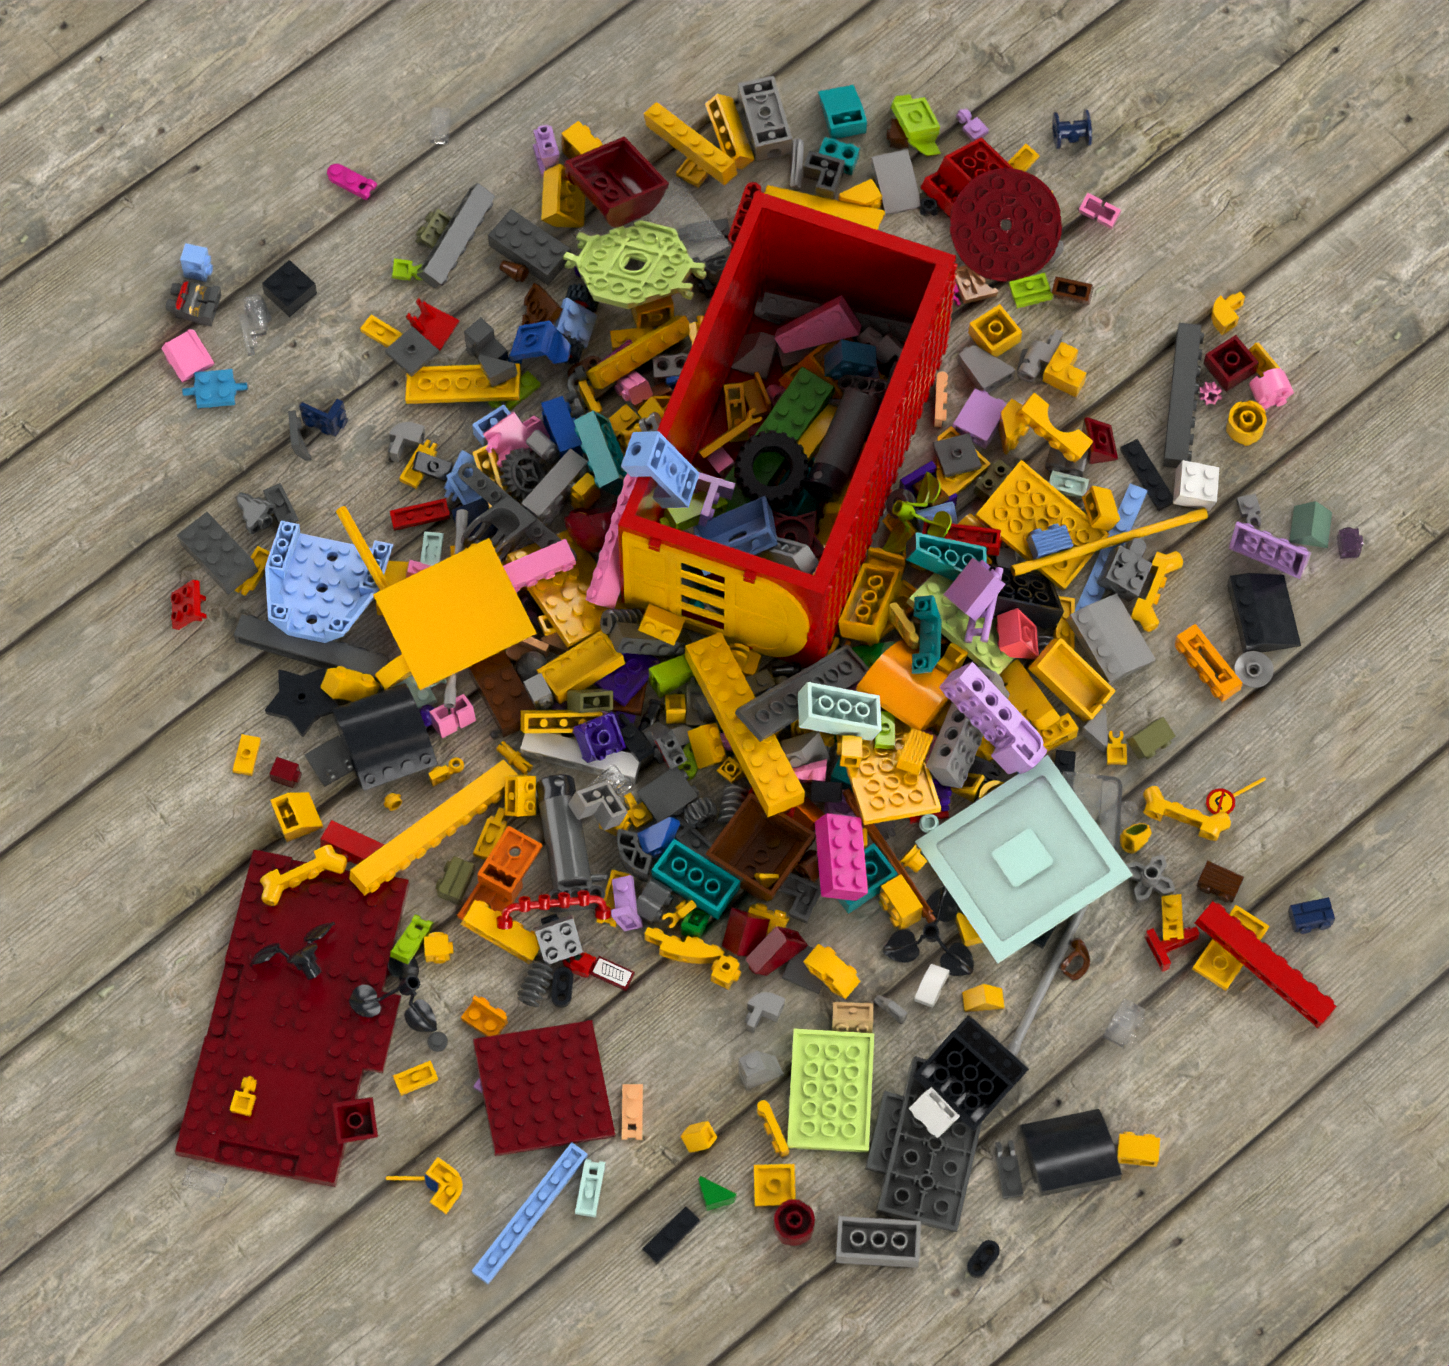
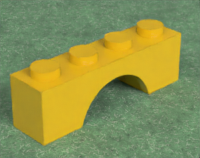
M1033 393L1024 402L1016 415L1022 423L1033 428L1038 436L1045 438L1051 447L1058 449L1067 460L1075 463L1083 456L1093 440L1079 429L1069 433L1057 430L1048 418L1049 404L1036 393Z

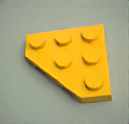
M950 426L937 437V441L960 436V434ZM977 450L981 469L944 478L937 459L936 479L940 482L941 488L948 496L954 493L958 495L981 476L991 464Z

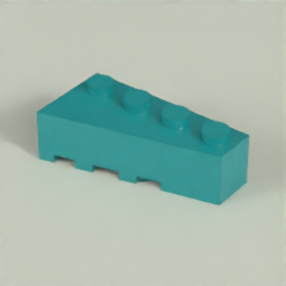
M917 532L906 542V560L952 581H955L972 558L978 562L982 559L987 563L986 547Z

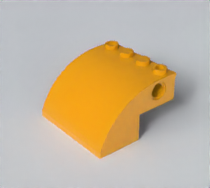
M903 639L888 648L876 660L855 690L879 695L880 707L910 727L923 731L934 726L944 707L952 703L939 688L949 675L936 666L931 673L912 674V654H918L920 646L918 645V648L913 649Z

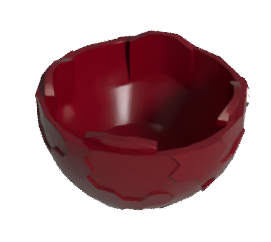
M616 501L612 505L590 510L586 508L572 510L569 516L564 518L571 539L588 553L598 552L600 548L602 550L605 535L609 530L611 517L615 512L618 502Z

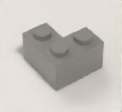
M608 781L576 791L568 803L577 820L594 815L603 830L620 825L628 813Z

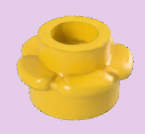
M390 793L384 799V806L390 811L396 810L402 804L400 794Z

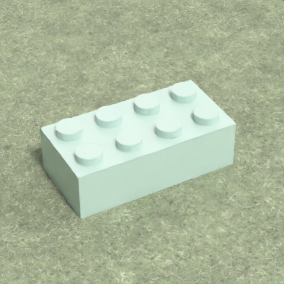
M807 682L798 692L799 728L841 736L855 735L868 741H872L881 731L879 695Z

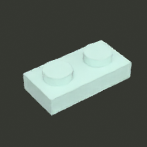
M1052 470L1049 483L1064 495L1082 499L1087 491L1089 479Z

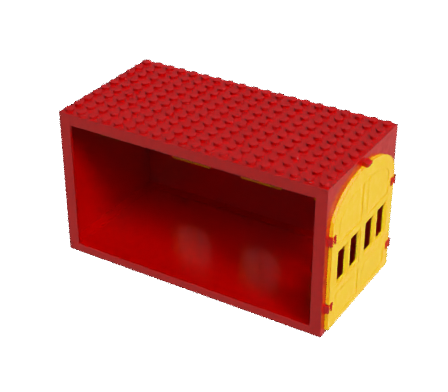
M755 192L657 429L694 468L698 467L703 474L722 479L707 460V457L701 459L697 452L728 431L722 384L743 383L754 379L753 375L731 368L744 335L764 332L775 336L778 328L791 322L783 321L780 325H776L754 315L757 299L759 296L764 297L767 288L827 301L842 295L850 306L914 319L906 342L902 341L905 345L874 424L870 427L865 438V447L814 575L660 524L659 519L664 517L665 508H662L652 498L658 483L651 476L638 477L618 524L621 603L625 604V608H637L644 614L650 603L685 618L683 628L707 636L721 632L727 643L743 644L749 647V650L789 663H800L801 667L804 668L826 657L828 650H831L834 634L839 631L838 622L854 582L857 579L860 567L866 561V552L872 545L873 533H876L878 530L879 518L884 515L886 500L892 493V485L896 483L898 478V469L903 466L905 451L908 452L911 436L915 434L917 429V420L922 417L923 405L928 401L930 387L934 386L936 371L940 370L942 356L946 354L951 328L949 326L952 320L953 297L958 264L955 263L956 255L766 193ZM777 355L767 380L761 378L765 389L774 384L782 386L779 379L784 374L781 372ZM877 364L878 371L888 378L887 364L879 366ZM745 401V408H746V413H747V411L749 410V408H748L747 403H746V401ZM769 414L761 416L762 420L760 422L754 423L748 428L749 437L757 433ZM748 440L728 441L722 447L735 462L742 444ZM694 489L693 495L701 491ZM816 508V525L818 529L820 518H824L825 514H823V510ZM681 563L696 567L695 574L681 570ZM702 570L725 577V584L703 577ZM681 577L725 592L724 598L683 585ZM682 595L724 609V616L682 602Z

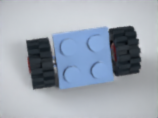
M576 283L568 287L565 299H563L561 305L563 310L555 323V327L571 345L568 363L572 365L573 363L577 364L580 362L583 350L588 346L598 316L594 312L597 311L599 305L598 301L593 300L586 285L582 286V284L577 285Z

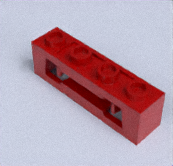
M924 522L922 534H927L931 526L930 524ZM952 523L944 538L986 547L987 555L999 556L1002 532L999 529Z

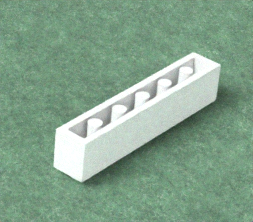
M525 733L520 748L521 756L631 784L636 783L641 766V761L638 762L629 751L612 753L601 761L586 763L582 759L576 737L567 738L563 737L560 733Z

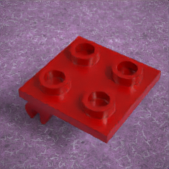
M418 298L416 304L421 310L420 316L417 319L416 316L411 317V314L408 313L406 319L409 320L411 327L413 326L441 351L460 320L427 304L425 301L422 303L420 298Z

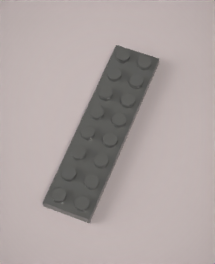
M846 644L739 707L735 714L761 742L799 719L798 692L807 682L850 689L860 683L869 668L850 646Z

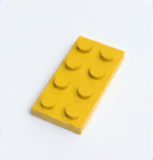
M1237 905L1234 906L1229 914L1238 918L1244 928L1252 930L1260 941L1270 927ZM1212 939L1192 970L1227 991L1244 965Z

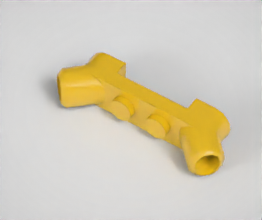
M1157 551L1150 573L1156 574L1146 600L1138 597L1131 615L1133 620L1140 622L1144 631H1153L1159 625V620L1152 607L1153 604L1157 605L1161 596L1158 593L1159 589H1164L1167 581L1165 574L1178 570L1183 566V558L1177 551L1169 554Z
M1158 786L1148 787L1143 792V797L1147 803L1143 813L1161 822L1163 815L1199 828L1198 836L1210 841H1217L1220 832L1229 829L1231 826V820L1224 811L1209 817L1203 815L1199 810L1185 808L1178 802L1166 801Z
M332 845L323 846L313 851L315 859L285 874L280 875L278 869L264 875L260 879L264 887L261 899L267 905H278L283 890L289 887L294 888L307 878H315L324 870L339 874L343 873L347 866V858L344 855L335 853Z

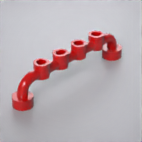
M586 890L578 891L577 897H570L569 893L561 892L558 894V899H550L549 895L541 894L538 896V901H531L530 897L521 896L518 898V903L509 904L503 909L501 916L497 917V928L507 930L513 927V918L509 916L513 911L549 910L550 907L568 908L571 905L584 907L591 903H596L599 906L595 908V918L606 920L611 917V908L606 905L602 897L590 895L589 891Z

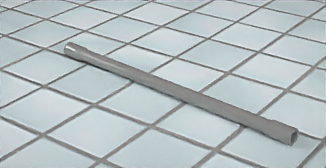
M459 509L456 512L455 554L465 550V546L461 543V538L467 529L468 511L464 509ZM457 673L446 678L444 707L454 708L456 706Z
M1089 904L1073 914L1012 1040L1007 1046V1049L1015 1056H1017L1021 1048V1043Z

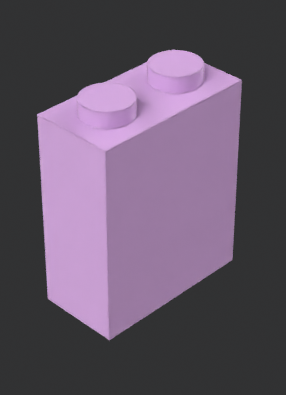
M975 388L953 423V428L960 435L969 433L974 444L986 449L999 428L1001 411L1007 404L1001 399L989 396L986 391Z
M972 558L944 595L965 614L977 621L1005 586V583L1000 580L1001 575L994 569L989 570L990 566L982 559L978 562Z

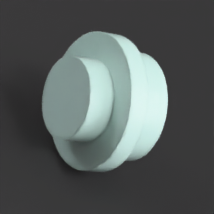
M933 814L923 815L919 821L920 829L924 833L939 826L938 818Z

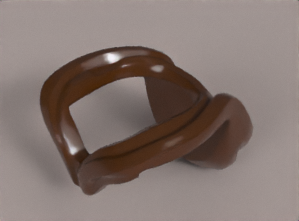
M1074 938L1070 941V948L1073 952L1060 963L1059 969L1070 979L1078 980L1089 968L1090 955L1082 939ZM1080 956L1084 961L1083 965L1072 975L1065 969L1074 957Z

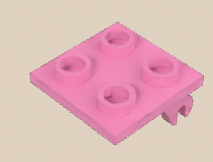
M512 412L483 433L488 441L487 452L491 453L493 448L498 454L499 460L497 465L499 467L503 466L502 461L506 460L505 455L510 454V451L529 447L526 444V440L531 434L515 412Z

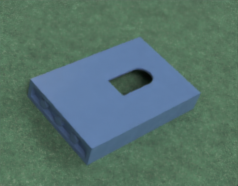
M765 496L714 517L712 520H708L706 527L702 525L693 526L694 535L752 555L778 545L773 512ZM741 533H747V535L729 542L732 537ZM702 570L704 576L711 574L710 572Z

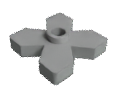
M1163 855L1152 857L1149 865L1145 867L1138 862L1126 864L1133 875L1130 879L1139 882L1133 891L1137 903L1148 901L1152 890L1162 896L1174 893L1175 888L1172 880L1161 876L1167 867Z

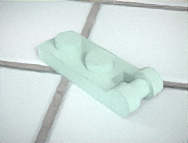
M585 1159L575 1214L596 1218L606 1162L599 1161V1163L592 1162L591 1159ZM590 1170L597 1171V1175L589 1174Z

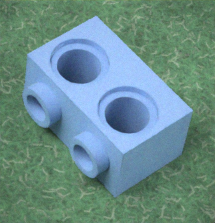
M185 243L180 258L184 277L206 282L208 275L211 276L213 270L208 249Z

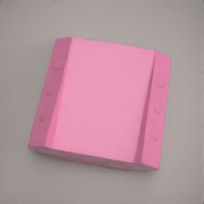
M188 329L187 332L173 340L165 342L161 348L167 362L172 365L176 375L183 383L194 377L195 372H203L215 364L196 332Z
M827 759L793 768L799 782L812 784V781L825 782Z

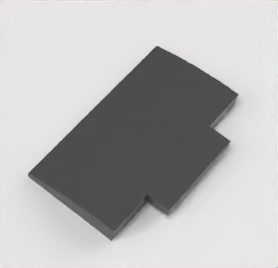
M914 1056L911 1060L903 1096L888 1091L883 1092L865 1169L884 1174L876 1209L877 1214L899 1220L921 1221V1225L957 1232L982 1123L973 1131L958 1118L938 1138L932 1135L927 1130V1127L913 1116L912 1111L909 1109L928 1090L913 1077L927 1059Z

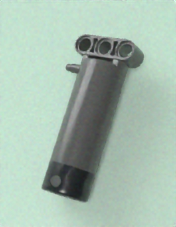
M844 375L838 380V387L843 395L841 399L834 398L828 400L829 405L838 407L804 484L806 491L810 495L826 502H836L840 499L877 410L887 391L889 384L885 379Z
M556 774L540 779L536 783V791L554 889L549 893L550 899H558V894L561 892L569 893L570 897H577L578 891L581 890L589 891L590 895L594 894L604 899V889L599 885H593L592 882L607 880V874H591L581 819L577 820L568 805L576 792L574 778L566 774ZM591 903L584 907L579 905H571L568 908L550 907L548 911L559 913L595 909L599 905Z

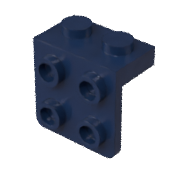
M336 399L328 414L303 402L299 405L303 423L308 427L313 428L314 426L320 429L325 435L331 434L336 437L340 429H343L347 424L348 419L344 402Z

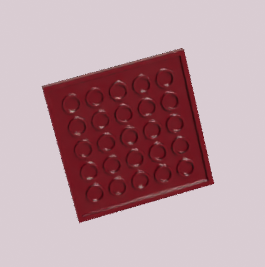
M592 1020L473 1039L494 1156L569 1145L571 1142L575 1144L615 1137L616 1134Z

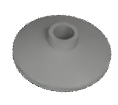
M1257 651L1243 653L1238 657L1234 666L1235 674L1243 682V685L1250 688H1259L1266 685L1271 680L1274 671L1271 660L1265 654ZM1250 670H1255L1256 674H1251Z

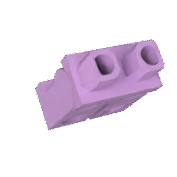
M548 125L539 126L538 129L533 130L536 144H533V149L542 178L544 177L545 170L559 164L558 157H560L552 127Z

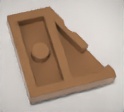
M966 265L957 268L955 281L964 304L997 296L998 290L988 286L985 283L986 280L981 275H978Z

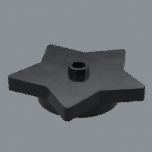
M325 668L302 676L279 669V693L265 708V713L287 719L298 733L304 737L314 722L320 717L333 714L331 709L339 707L320 688L326 674Z

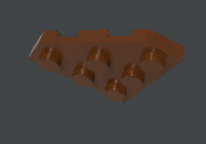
M533 283L524 298V305L527 307L526 314L522 318V325L551 321L554 324L563 308L540 285Z

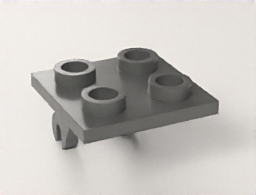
M339 735L304 754L324 787L354 771L348 750L343 746Z

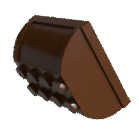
M750 792L706 852L705 857L713 864L739 879L741 889L757 899L771 901L802 856L814 843L816 833L783 812L767 817L757 796ZM756 873L778 874L779 879L769 888H765L754 875Z

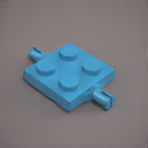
M233 369L195 372L194 387L182 388L183 396H195L197 409L235 405L236 391L248 390L247 382H235Z

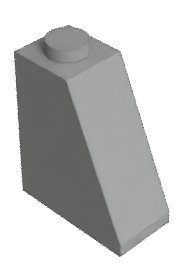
M976 345L965 347L958 354V364L978 390L990 393L1014 379L1015 369Z
M757 1050L739 1058L738 1073L746 1091L784 1075L776 1056Z

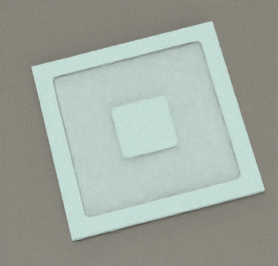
M1048 755L1042 758L1033 769L1017 774L915 841L997 963L1133 876Z

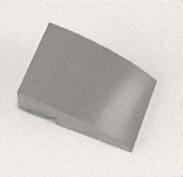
M908 149L873 156L871 158V166L876 179L875 184L882 194V208L885 211V215L921 208Z

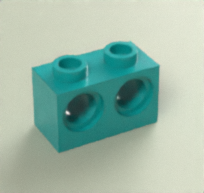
M824 137L819 153L845 160L844 173L852 175L859 159L860 148L853 144L839 142L835 138Z

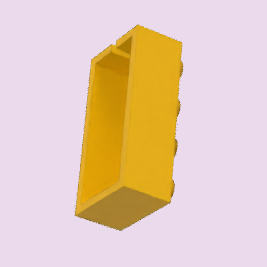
M1062 638L1051 640L1028 668L1082 721L1092 720L1103 707L1102 704H1106L1116 691Z

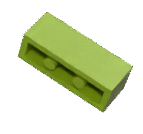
M701 491L692 495L689 507L665 508L663 516L668 518L671 527L683 531L698 525L707 492ZM719 496L717 505L713 504L712 509H715L713 518L726 513L728 503L725 498Z

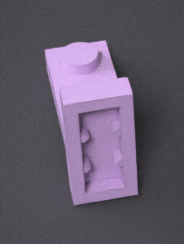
M703 473L699 474L695 489L707 492L698 525L706 527L707 521L712 520L715 509H712L713 504L717 505L719 496L731 500L736 483Z
M628 875L612 879L615 909L611 910L612 918L623 931L642 928L643 921L637 914L633 877Z

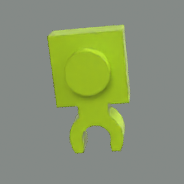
M394 258L392 278L410 281L411 276H414L415 279L422 280L417 276V273L423 264L412 266L413 261Z

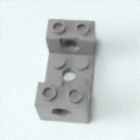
M774 76L738 83V102L742 114H746L751 131V147L755 161L792 154V136ZM762 110H767L770 112V114L768 116H762L760 112Z

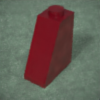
M776 926L745 960L749 964L748 967L752 973L767 976L804 950L808 944L798 931Z

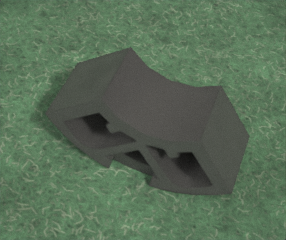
M618 828L617 848L622 865L632 876L647 882L652 866V856L646 854L639 847L638 833Z

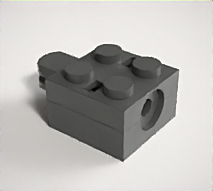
M1134 538L1127 543L1126 548L1119 545L1112 549L1106 559L1097 584L1114 594H1118L1119 597L1128 602L1137 598L1152 566V563L1142 558L1147 546L1145 541L1140 538Z

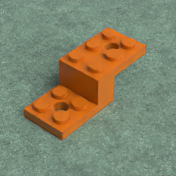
M507 826L477 873L478 883L458 913V918L463 920L474 900H481L487 903L493 911L498 910L500 912L509 904L514 903L523 888L522 879L543 845L516 829ZM517 848L521 853L519 856L513 857L509 853L510 850Z

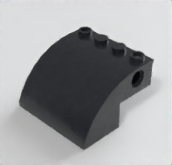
M406 683L331 709L342 744L348 750L358 784L363 791L438 764L423 719Z

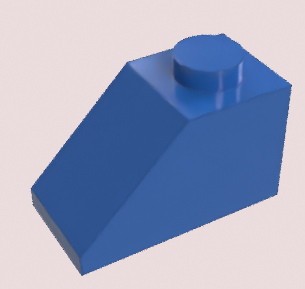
M669 817L638 832V839L642 850L654 859L661 857L675 838L680 826L679 820Z

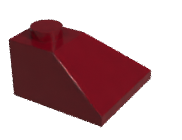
M373 1097L332 1103L337 1144L378 1137Z

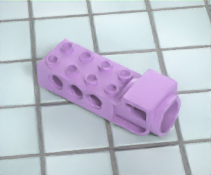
M973 662L952 671L939 688L944 692V695L957 706L960 712L965 714L973 726L980 730L985 739L994 745L995 750L991 757L1008 775L1016 771L1022 774L1033 769L1047 753L1039 732Z

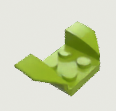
M910 94L895 96L890 109L893 110L906 137L909 138L907 142L925 156L940 155L941 152L935 143L939 135L940 125L926 98L912 99Z

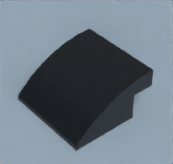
M968 1015L941 1043L913 1077L926 1089L932 1087L960 1116L959 1118L974 1131L1030 1068L972 1016Z
M1100 1109L1020 1125L1034 1184L1038 1183L1041 1196L1121 1180L1122 1172Z

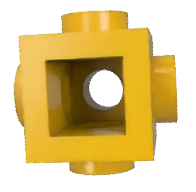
M721 955L720 959H716L711 967L713 971L711 982L727 990L730 989L733 981H738L741 975L740 963L732 956L726 957Z

